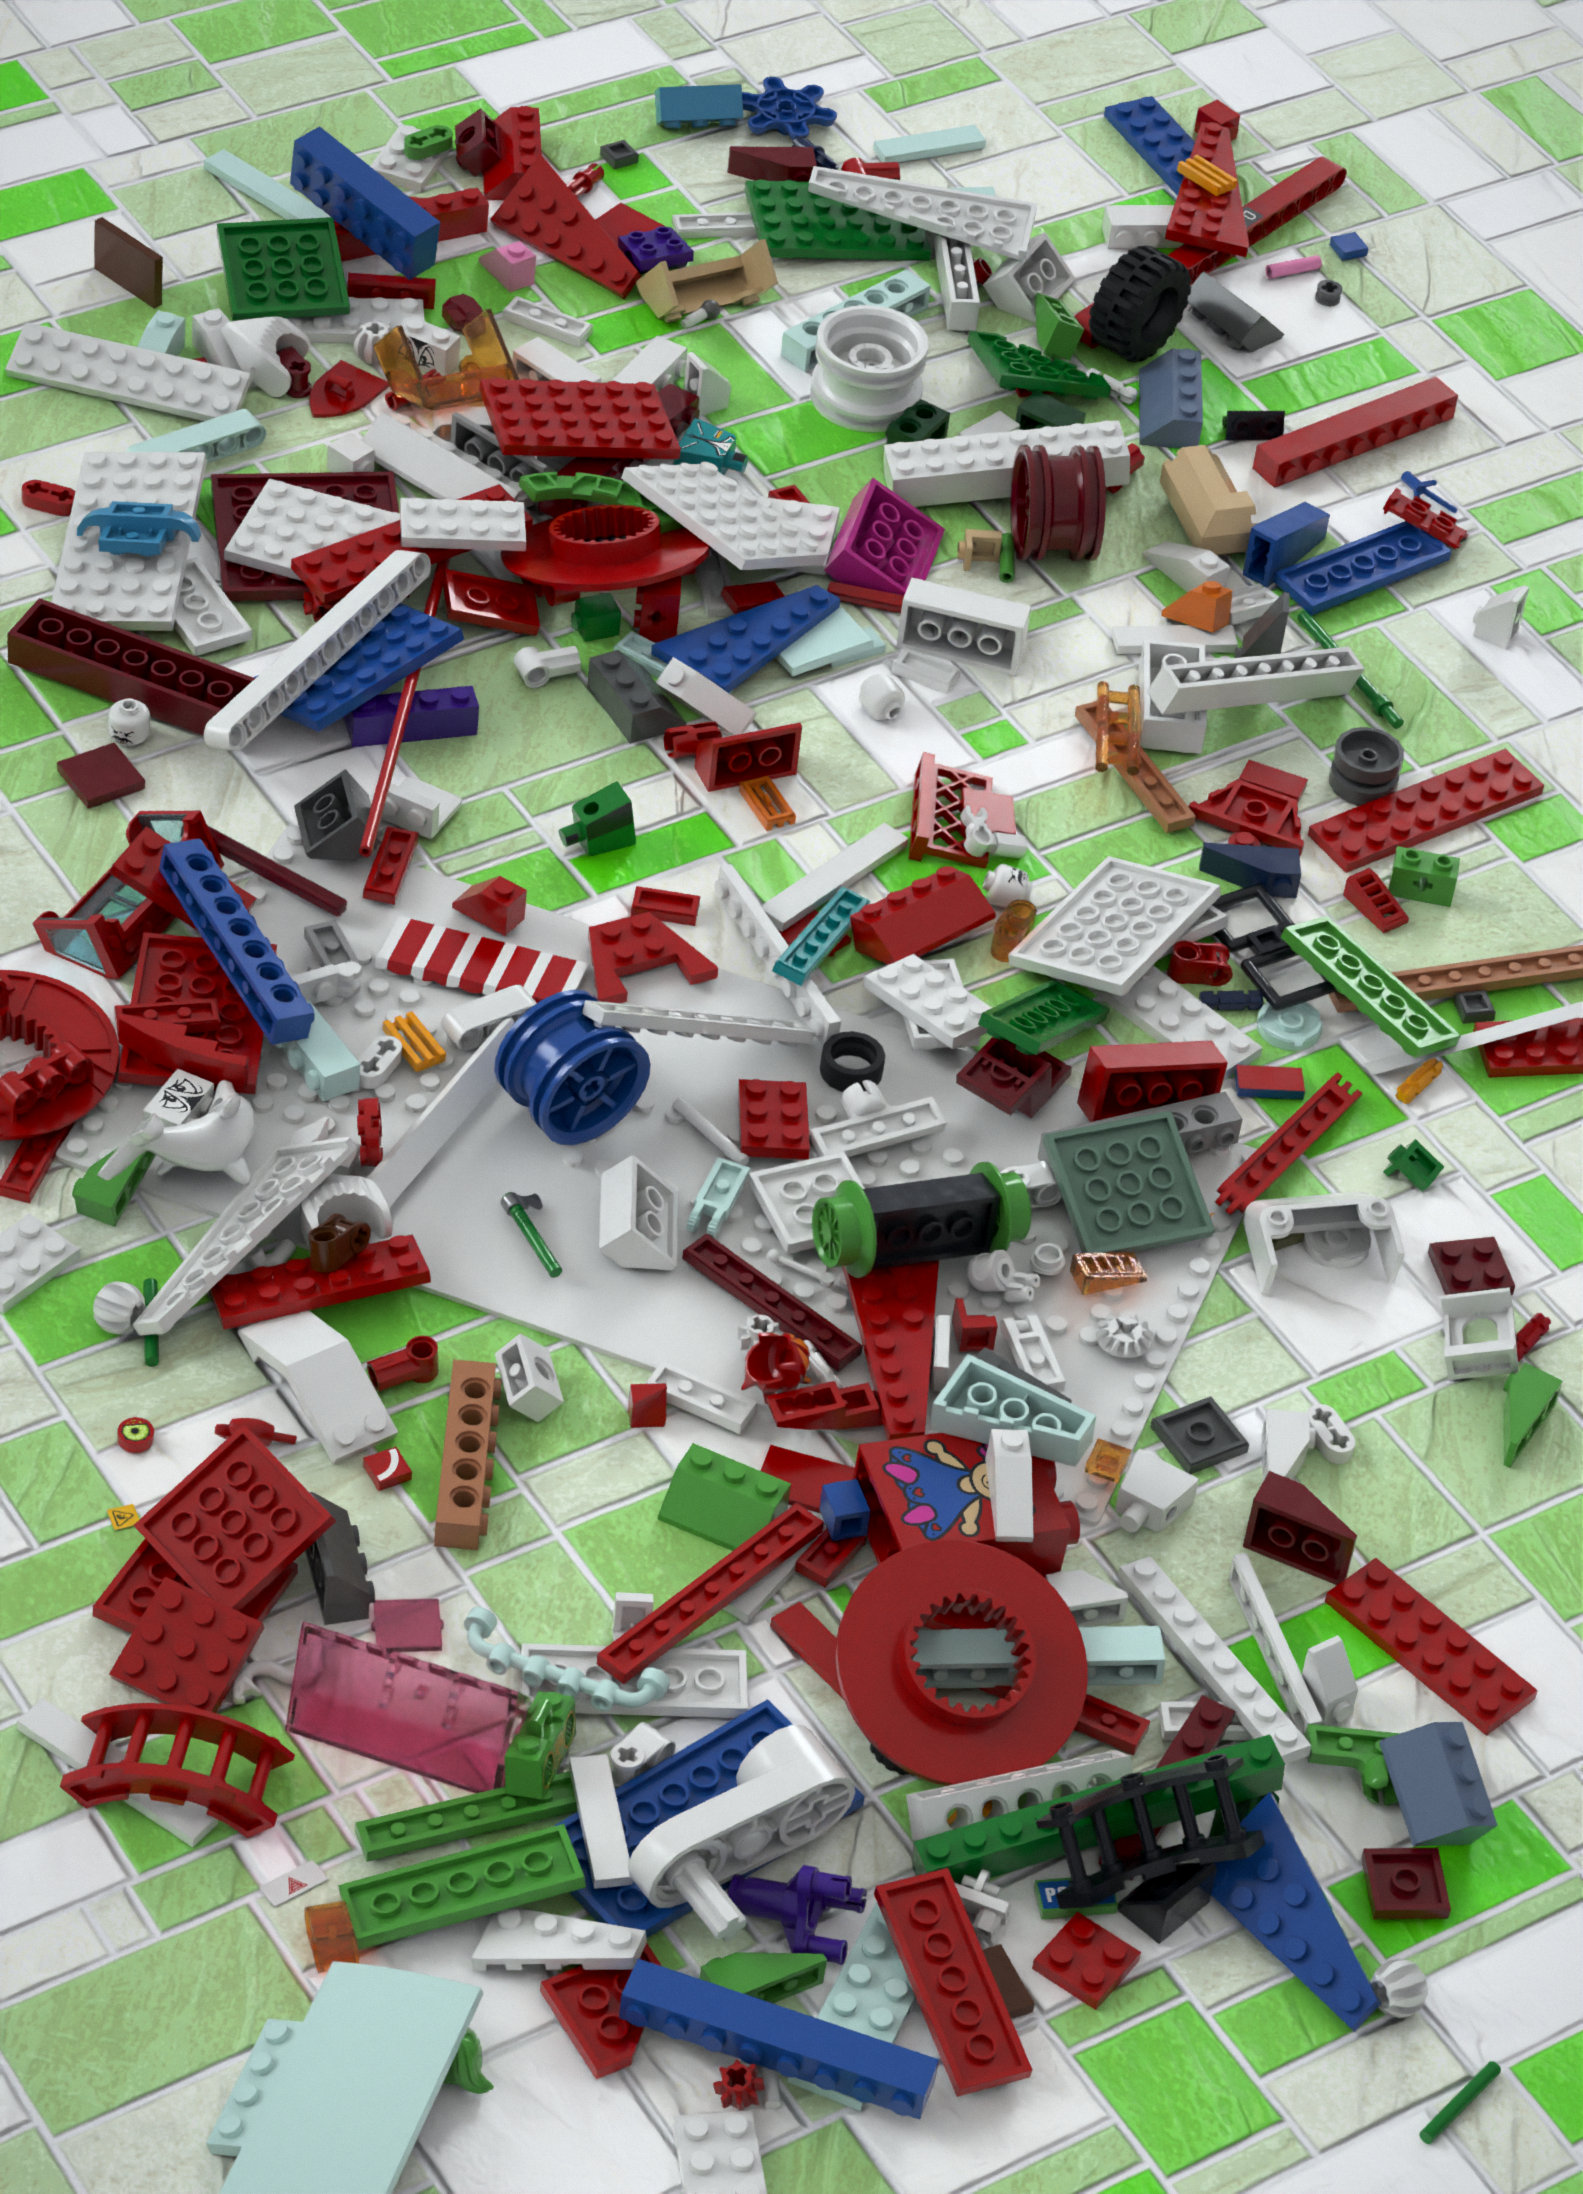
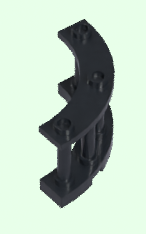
M1216 1754L1205 1758L1202 1763L1168 1769L1145 1776L1140 1772L1131 1773L1121 1777V1783L1091 1793L1073 1802H1062L1049 1807L1050 1813L1036 1821L1038 1829L1058 1827L1071 1875V1880L1068 1881L1069 1886L1056 1894L1059 1909L1093 1907L1107 1897L1126 1889L1124 1881L1141 1875L1143 1880H1149L1177 1871L1176 1863L1198 1858L1200 1865L1220 1861L1245 1859L1266 1845L1262 1830L1246 1832V1828L1241 1827L1228 1776L1244 1765L1243 1757L1227 1759L1226 1754ZM1213 1779L1226 1831L1223 1832V1835L1205 1838L1204 1834L1200 1833L1187 1783ZM1172 1787L1185 1837L1182 1839V1844L1162 1849L1161 1845H1157L1144 1794ZM1129 1799L1142 1850H1140V1856L1122 1862L1121 1859L1117 1858L1104 1808ZM1088 1815L1091 1817L1103 1862L1100 1864L1101 1870L1092 1875H1086L1073 1826L1074 1823Z

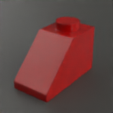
M498 876L472 885L452 903V908L506 936L525 919L527 890L502 876Z

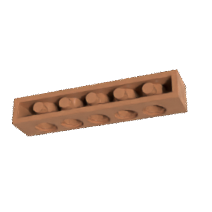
M453 1359L435 1524L434 1546L478 1550L479 1535L487 1536L489 1514L482 1513V1508L490 1507L491 1486L484 1485L485 1480L492 1481L494 1459L487 1458L488 1453H495L497 1432L490 1431V1426H498L499 1405H494L493 1399L500 1400L502 1378H495L496 1363Z

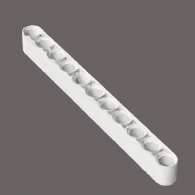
M394 551L209 720L204 729L206 744L209 747L231 751L243 749L428 577L431 569L429 556L419 552Z

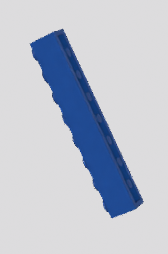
M637 1959L621 1994L619 2018L628 2021L634 2026L650 2028L664 2033L670 2038L682 2039L703 2046L711 2052H721L733 2056L750 2065L754 2063L755 2065L777 2071L785 2077H795L816 2084L821 2089L833 2090L854 2097L860 2102L872 2103L890 2109L901 2116H910L920 2120L935 2083L939 2063L937 2058L641 1959Z

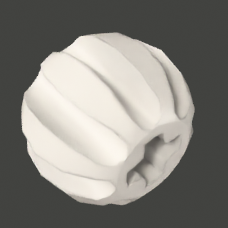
M382 321L366 322L354 334L353 346L355 353L361 360L366 361L367 364H384L396 352L395 332Z
M119 1281L104 1285L95 1298L93 1304L94 1319L100 1328L108 1333L120 1335L130 1333L135 1330L132 1324L145 1310V1298L139 1289L130 1283Z
M1394 1959L1387 1961L1376 1969L1370 1981L1381 2001L1378 2008L1382 2013L1391 2017H1409L1423 2007L1428 1996V1986L1424 1973H1422L1418 1965L1408 1960Z

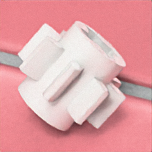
M766 1315L748 1316L746 1326H738L737 1339L741 1340L740 1350H745L748 1353L752 1346L759 1343V1333L771 1332L782 1335L778 1333L779 1323H774Z

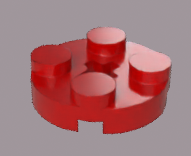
M379 1098L358 1099L359 1115H357L358 1136H361L360 1164L361 1167H377L383 1160V1147L380 1148L382 1120Z

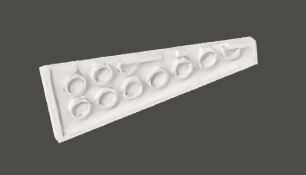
M813 166L808 186V192L1020 261H1025L1038 204Z
M351 1137L275 1147L251 1176L249 1183L243 1186L132 1324L139 1336L162 1335L171 1330L174 1324L261 1240L265 1239L293 1209L355 1151L357 1147Z

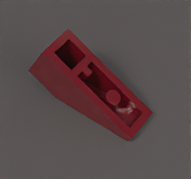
M730 146L727 171L730 174L754 181L762 179L766 181L792 180L795 182H809L813 166H817L813 147Z

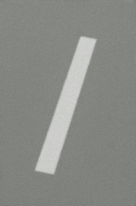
M1583 1001L1461 1035L1456 1046L1417 1058L1406 1052H1401L1363 1064L1372 1075H1376L1583 1016Z

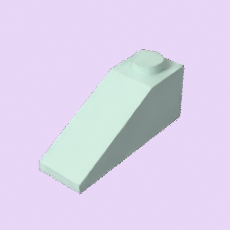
M158 310L146 326L137 347L179 356L185 347V318Z

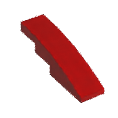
M120 1014L119 1043L173 1071H176L178 1068L217 1085L220 1081L226 1080L232 1083L234 1089L245 1090L248 1082V1057L219 1052L218 1041L187 1036L188 1026Z
M831 1381L766 1396V1402L777 1427L805 1430H839L883 1425L875 1391L871 1390L868 1382L838 1389L836 1382Z

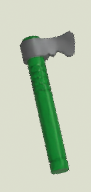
M514 1192L506 1193L501 1199L502 1207L507 1215L512 1216L550 1277H558L562 1273L561 1266L524 1211V1209L528 1210L529 1206L537 1210L542 1209L543 1205L540 1197L536 1193L529 1196H520Z

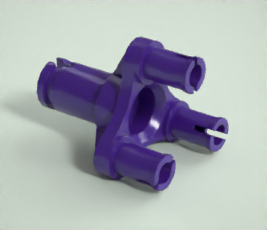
M803 1865L788 1883L756 1877L744 1879L742 1875L735 1874L728 1890L729 1898L743 1915L781 1921L791 1953L824 1954L827 1962L837 1963L838 1965H843L846 1960L848 1943L846 1940L815 1936V1930L820 1917L825 1910L828 1911L830 1908L862 1914L867 1899H862V1897L867 1896V1890L865 1888L852 1887L851 1876L819 1872L817 1867Z

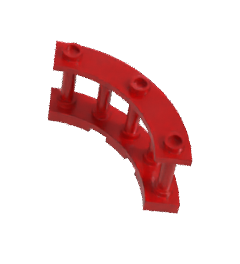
M131 1703L104 1707L82 1716L81 1722L96 1733L87 1766L64 1774L60 1788L86 1809L106 1802L128 1800L130 1794L140 1793L149 1794L150 1799L153 1801L181 1806L184 1805L185 1801L204 1806L208 1808L207 1815L224 1822L246 1838L275 1826L278 1814L262 1801L271 1770L293 1761L295 1754L283 1746L278 1739L227 1716L202 1710L189 1704L181 1706L163 1703ZM148 1734L176 1735L166 1765L139 1763ZM131 1736L124 1760H121L119 1763L103 1764L110 1742ZM191 1738L218 1745L210 1776L182 1769ZM233 1752L256 1764L248 1793L227 1784L225 1781Z

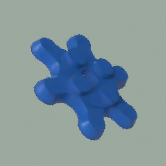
M770 76L763 80L764 93L752 94L742 92L743 110L756 114L748 120L750 131L754 134H762L770 129H778L780 134L790 135V138L794 141L800 135L808 137V125L816 124L828 127L833 125L837 118V113L833 109L819 107L815 104L821 100L824 94L823 88L818 85H807L800 90L787 88L782 79Z

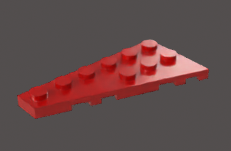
M541 154L537 156L490 219L495 227L623 299L627 297L635 286L636 281L641 278L637 269Z

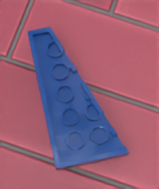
M814 585L652 644L651 654L667 664L674 657L729 693L840 608L841 599L820 586Z
M1269 1792L1240 1823L1241 1827L1246 1828V1832L1262 1830L1266 1845L1245 1859L1214 1862L1217 1872L1211 1895L1355 2032L1378 2008L1381 2001L1350 1946L1349 1940L1332 1911L1333 1909L1312 1868L1296 1842L1289 1824L1282 1815L1274 1795Z

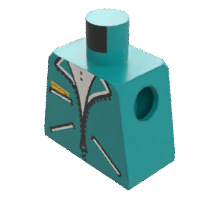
M695 418L679 442L681 448L679 459H674L673 465L709 462L714 464L722 475H725L728 469L743 473L748 463V455L735 452L737 438L734 434Z

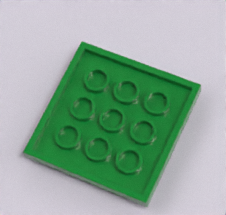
M333 217L217 223L216 232L232 321L275 316L297 318L348 315L350 313L349 298Z

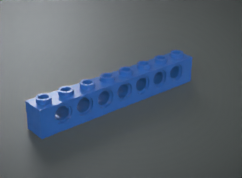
M201 839L164 844L159 871L270 1044L274 1045L308 1038L311 1024L315 1019L312 1005L307 1003L297 982L293 981L288 974L284 962L273 951L269 939L264 937L258 928L254 916L250 915L243 905L241 896L236 894L230 885L227 875L221 871L215 862L212 852L208 851Z

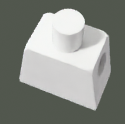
M1138 1449L1121 1483L1115 1510L1122 1515L1119 1519L1120 1525L1131 1533L1137 1532L1141 1525L1154 1532L1163 1531L1194 1503L1199 1478Z

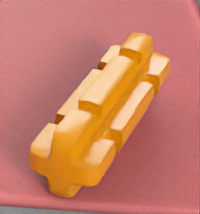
M1436 1058L1426 1060L1423 1065L1419 1066L1397 1088L1396 1099L1401 1100L1404 1104L1411 1103L1433 1081L1432 1079L1437 1078L1442 1073L1443 1063L1437 1061Z

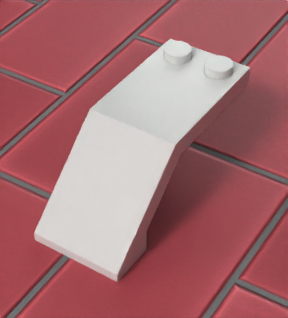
M309 1310L260 1321L238 1331V1335L254 1363L262 1359L286 1377L332 1464L397 1436L398 1430L349 1340Z

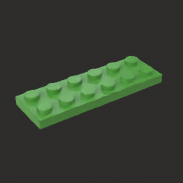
M1328 916L1285 927L1280 938L1291 947L1292 951L1302 956L1312 965L1317 973L1323 975L1332 983L1339 993L1352 1001L1361 1013L1372 1019L1382 1032L1392 1037L1402 1046V1049L1407 1054L1417 1058L1457 1045L1461 1035Z
M560 1824L338 1885L357 1948L361 1950L586 1888L585 1876L565 1825Z

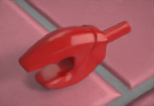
M255 1418L232 1419L229 1424H217L214 1431L216 1435L227 1440L244 1424L265 1447H268L272 1441L295 1445L297 1440L295 1435L274 1432V1425Z

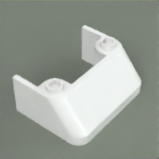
M1365 1192L1256 1200L1247 1206L1243 1217V1224L1262 1295H1269L1278 1267L1272 1239L1284 1238L1292 1233L1363 1227L1373 1229L1388 1284L1395 1283L1405 1256L1404 1246L1391 1204L1382 1198Z

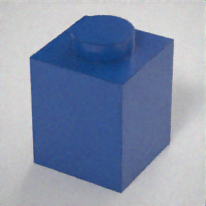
M858 1480L838 1481L822 1485L819 1510L831 1540L837 1541L866 1536L870 1509Z

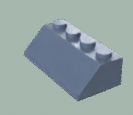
M1172 348L1139 369V445L1178 449L1199 445L1203 424L1201 351Z

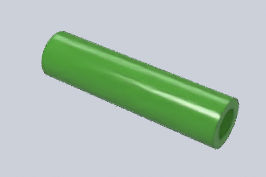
M1011 533L1002 534L999 556V578L1005 583L1012 582L1015 578L1014 536Z

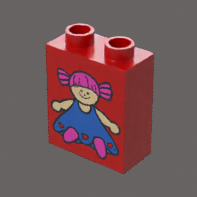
M935 1433L859 1444L852 1480H858L870 1509L867 1537L878 1565L893 1554L921 1543L938 1540H963L1003 1550L1019 1558L1045 1578L1048 1574L1061 1571L1067 1545L1078 1543L1080 1538L1078 1512L1072 1501L1060 1502L1054 1490L1057 1480L1055 1461L1031 1456L1033 1542L996 1541L985 1461L988 1444L945 1433Z

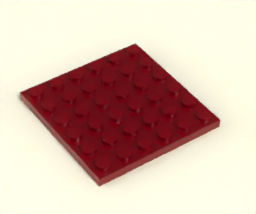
M394 472L211 474V492L222 591L230 601L236 602L304 600V593H309L310 591L303 581L224 560L225 548L269 479L399 513Z

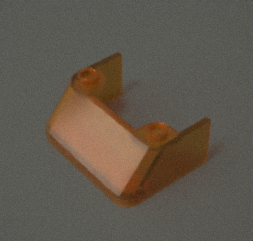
M486 309L462 329L472 355H467L460 361V373L423 379L402 325L393 328L373 345L391 390L397 396L424 408L439 410L483 401L479 391L481 379L502 378L505 380H519L492 310Z

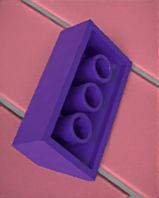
M473 686L415 691L402 743L477 735L479 704ZM401 693L377 695L343 717L352 748L388 744Z

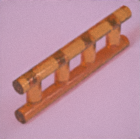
M1101 681L1097 684L1095 769L1098 772H1105L1108 769V764L1127 766V773L1129 775H1137L1139 773L1140 687L1133 684L1128 687V692L1109 690V684ZM1109 703L1128 705V713L1109 711ZM1109 723L1127 725V733L1109 731ZM1108 744L1127 745V753L1109 752Z

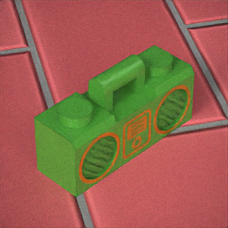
M538 1691L527 1712V1718L518 1735H515L504 1756L506 1794L543 1800L576 1735L575 1700L572 1696L561 1695L557 1692Z

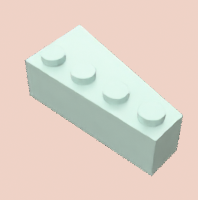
M967 1354L932 1404L930 1430L984 1444H989L991 1429L1028 1430L1031 1456L1076 1467L1093 1442L1096 1415Z

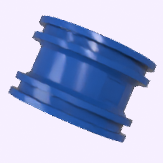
M585 990L558 992L532 1006L509 1029L499 1046L495 1058L494 1072L498 1083L516 1103L529 1107L532 1120L551 1141L560 1145L585 1143L613 1128L636 1105L645 1090L650 1076L651 1063L649 1055L628 1031L615 1026L598 1028L593 1025L594 1020L582 1014L585 1000L599 1001L593 994Z

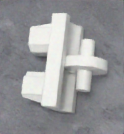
M982 1869L978 1879L964 1875L961 1885L955 1883L965 1910L977 1915L973 1924L975 1933L991 1939L1000 1924L1006 1925L1009 1917V1902L998 1899L1001 1887L988 1883L990 1872Z

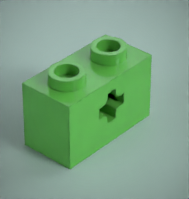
M1397 846L1388 890L1394 897L1451 907L1458 878L1460 858Z

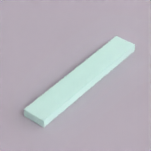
M225 149L204 160V169L287 220L330 217L310 201Z

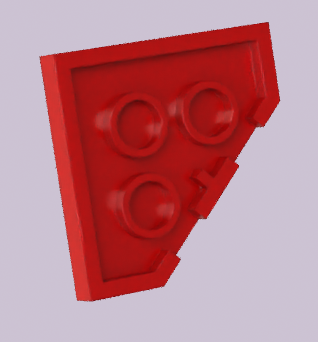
M646 1943L639 1959L662 1966ZM582 1965L541 1981V1994L596 2080L630 2066L643 2034L644 2026H634L628 2021L619 2018L621 1994L633 1969L583 1970Z

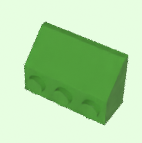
M692 1443L675 1470L659 1511L658 1520L733 1551L788 1509L791 1483Z

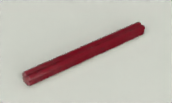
M208 826L219 853L224 857L336 917H340L346 911V899Z

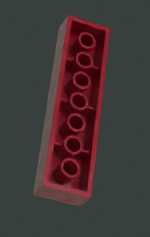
M40 598L7 633L8 663L114 703L128 698L138 700L148 707L150 716L203 736L205 726L209 720L255 679Z

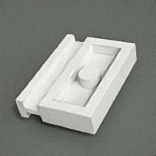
M1260 583L1232 591L1229 624L1241 625L1247 620L1260 618L1279 596L1267 588L1262 589Z

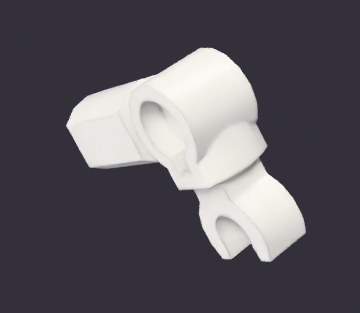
M970 806L964 808L960 818L966 826L967 839L964 842V847L969 854L975 857H982L986 852H990V855L1017 859L1024 857L1027 851L1025 836L999 832L992 833L988 829L987 824L984 823L988 816L985 808H981L976 817L971 813Z

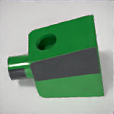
M618 781L575 803L572 806L574 823L559 829V836L565 847L579 842L589 856L603 854L636 844L632 802Z

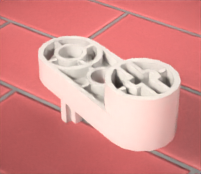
M790 1725L778 1729L765 1737L748 1753L740 1764L736 1775L737 1787L668 1819L655 1827L641 1840L631 1855L628 1870L630 1877L653 1905L658 1908H671L688 1902L717 1940L730 1941L736 1937L738 1930L746 1926L747 1921L720 1885L732 1880L735 1874L742 1875L814 1840L827 1832L843 1817L855 1796V1784L813 1732L805 1725Z

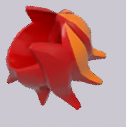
M763 1332L758 1334L759 1343L752 1346L745 1357V1379L741 1387L742 1391L752 1386H757L762 1391L765 1404H767L766 1396L773 1395L775 1392L782 1393L795 1390L799 1383H812V1380L806 1376L810 1352L802 1339L796 1338L790 1333L777 1335L771 1332Z

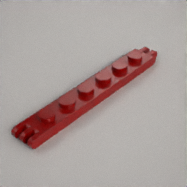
M1338 1072L1335 1073L1217 1189L1220 1196L1216 1199L1215 1203L1219 1207L1226 1201L1231 1203L1225 1210L1230 1216L1237 1209L1244 1213L1247 1206L1251 1202L1256 1201L1357 1102L1363 1093L1357 1089L1350 1095L1348 1091L1352 1084L1347 1080L1342 1086H1339L1338 1083L1343 1076Z

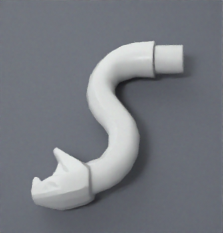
M313 1638L305 1642L306 1653L304 1658L306 1664L301 1670H290L278 1663L266 1660L255 1661L244 1666L232 1685L231 1695L234 1704H245V1697L249 1695L261 1696L262 1692L252 1682L253 1678L257 1676H270L289 1685H304L315 1680L323 1671L325 1663L324 1653L321 1651L319 1640Z

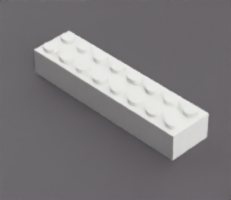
M1105 420L1088 424L1076 423L1059 427L1047 426L1040 429L1014 430L1011 432L984 433L982 435L955 436L953 438L884 445V476L887 488L912 506L920 507L1010 497L1013 464L1016 451L1020 445H1028L1031 451L1035 445H1043L1048 456H1069L1072 447L1075 445H1081L1085 451L1090 445L1097 446L1103 459L1106 487L1130 484V453L1119 420Z

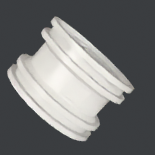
M849 306L829 314L820 323L817 331L815 350L818 363L812 373L810 389L811 401L815 409L832 423L846 429L860 432L886 431L890 422L896 421L906 408L912 407L921 399L923 382L920 375L926 366L929 348L925 330L908 315L882 306Z

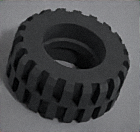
M1148 245L1137 246V248L1128 250V254H1123L1118 259V262L1111 266L1108 270V275L1100 283L1099 291L1095 293L1094 304L1091 306L1089 313L1091 315L1089 319L1090 332L1096 343L1130 362L1144 361L1148 357H1152L1159 348H1162L1167 343L1166 340L1169 336L1173 335L1176 330L1175 327L1182 320L1183 311L1187 308L1189 302L1188 295L1191 293L1189 285L1191 278L1185 265Z

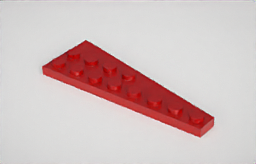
M939 1260L874 1269L863 1278L851 1276L842 1266L887 1440L925 1435Z

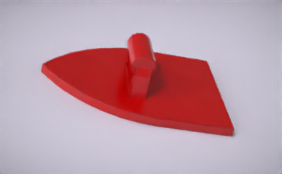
M340 360L313 385L309 397L311 413L314 418H325L355 412L374 400L390 386V383Z

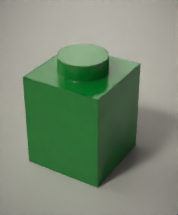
M610 592L575 600V610L571 613V623L573 629L580 633L584 642L619 635L621 610Z

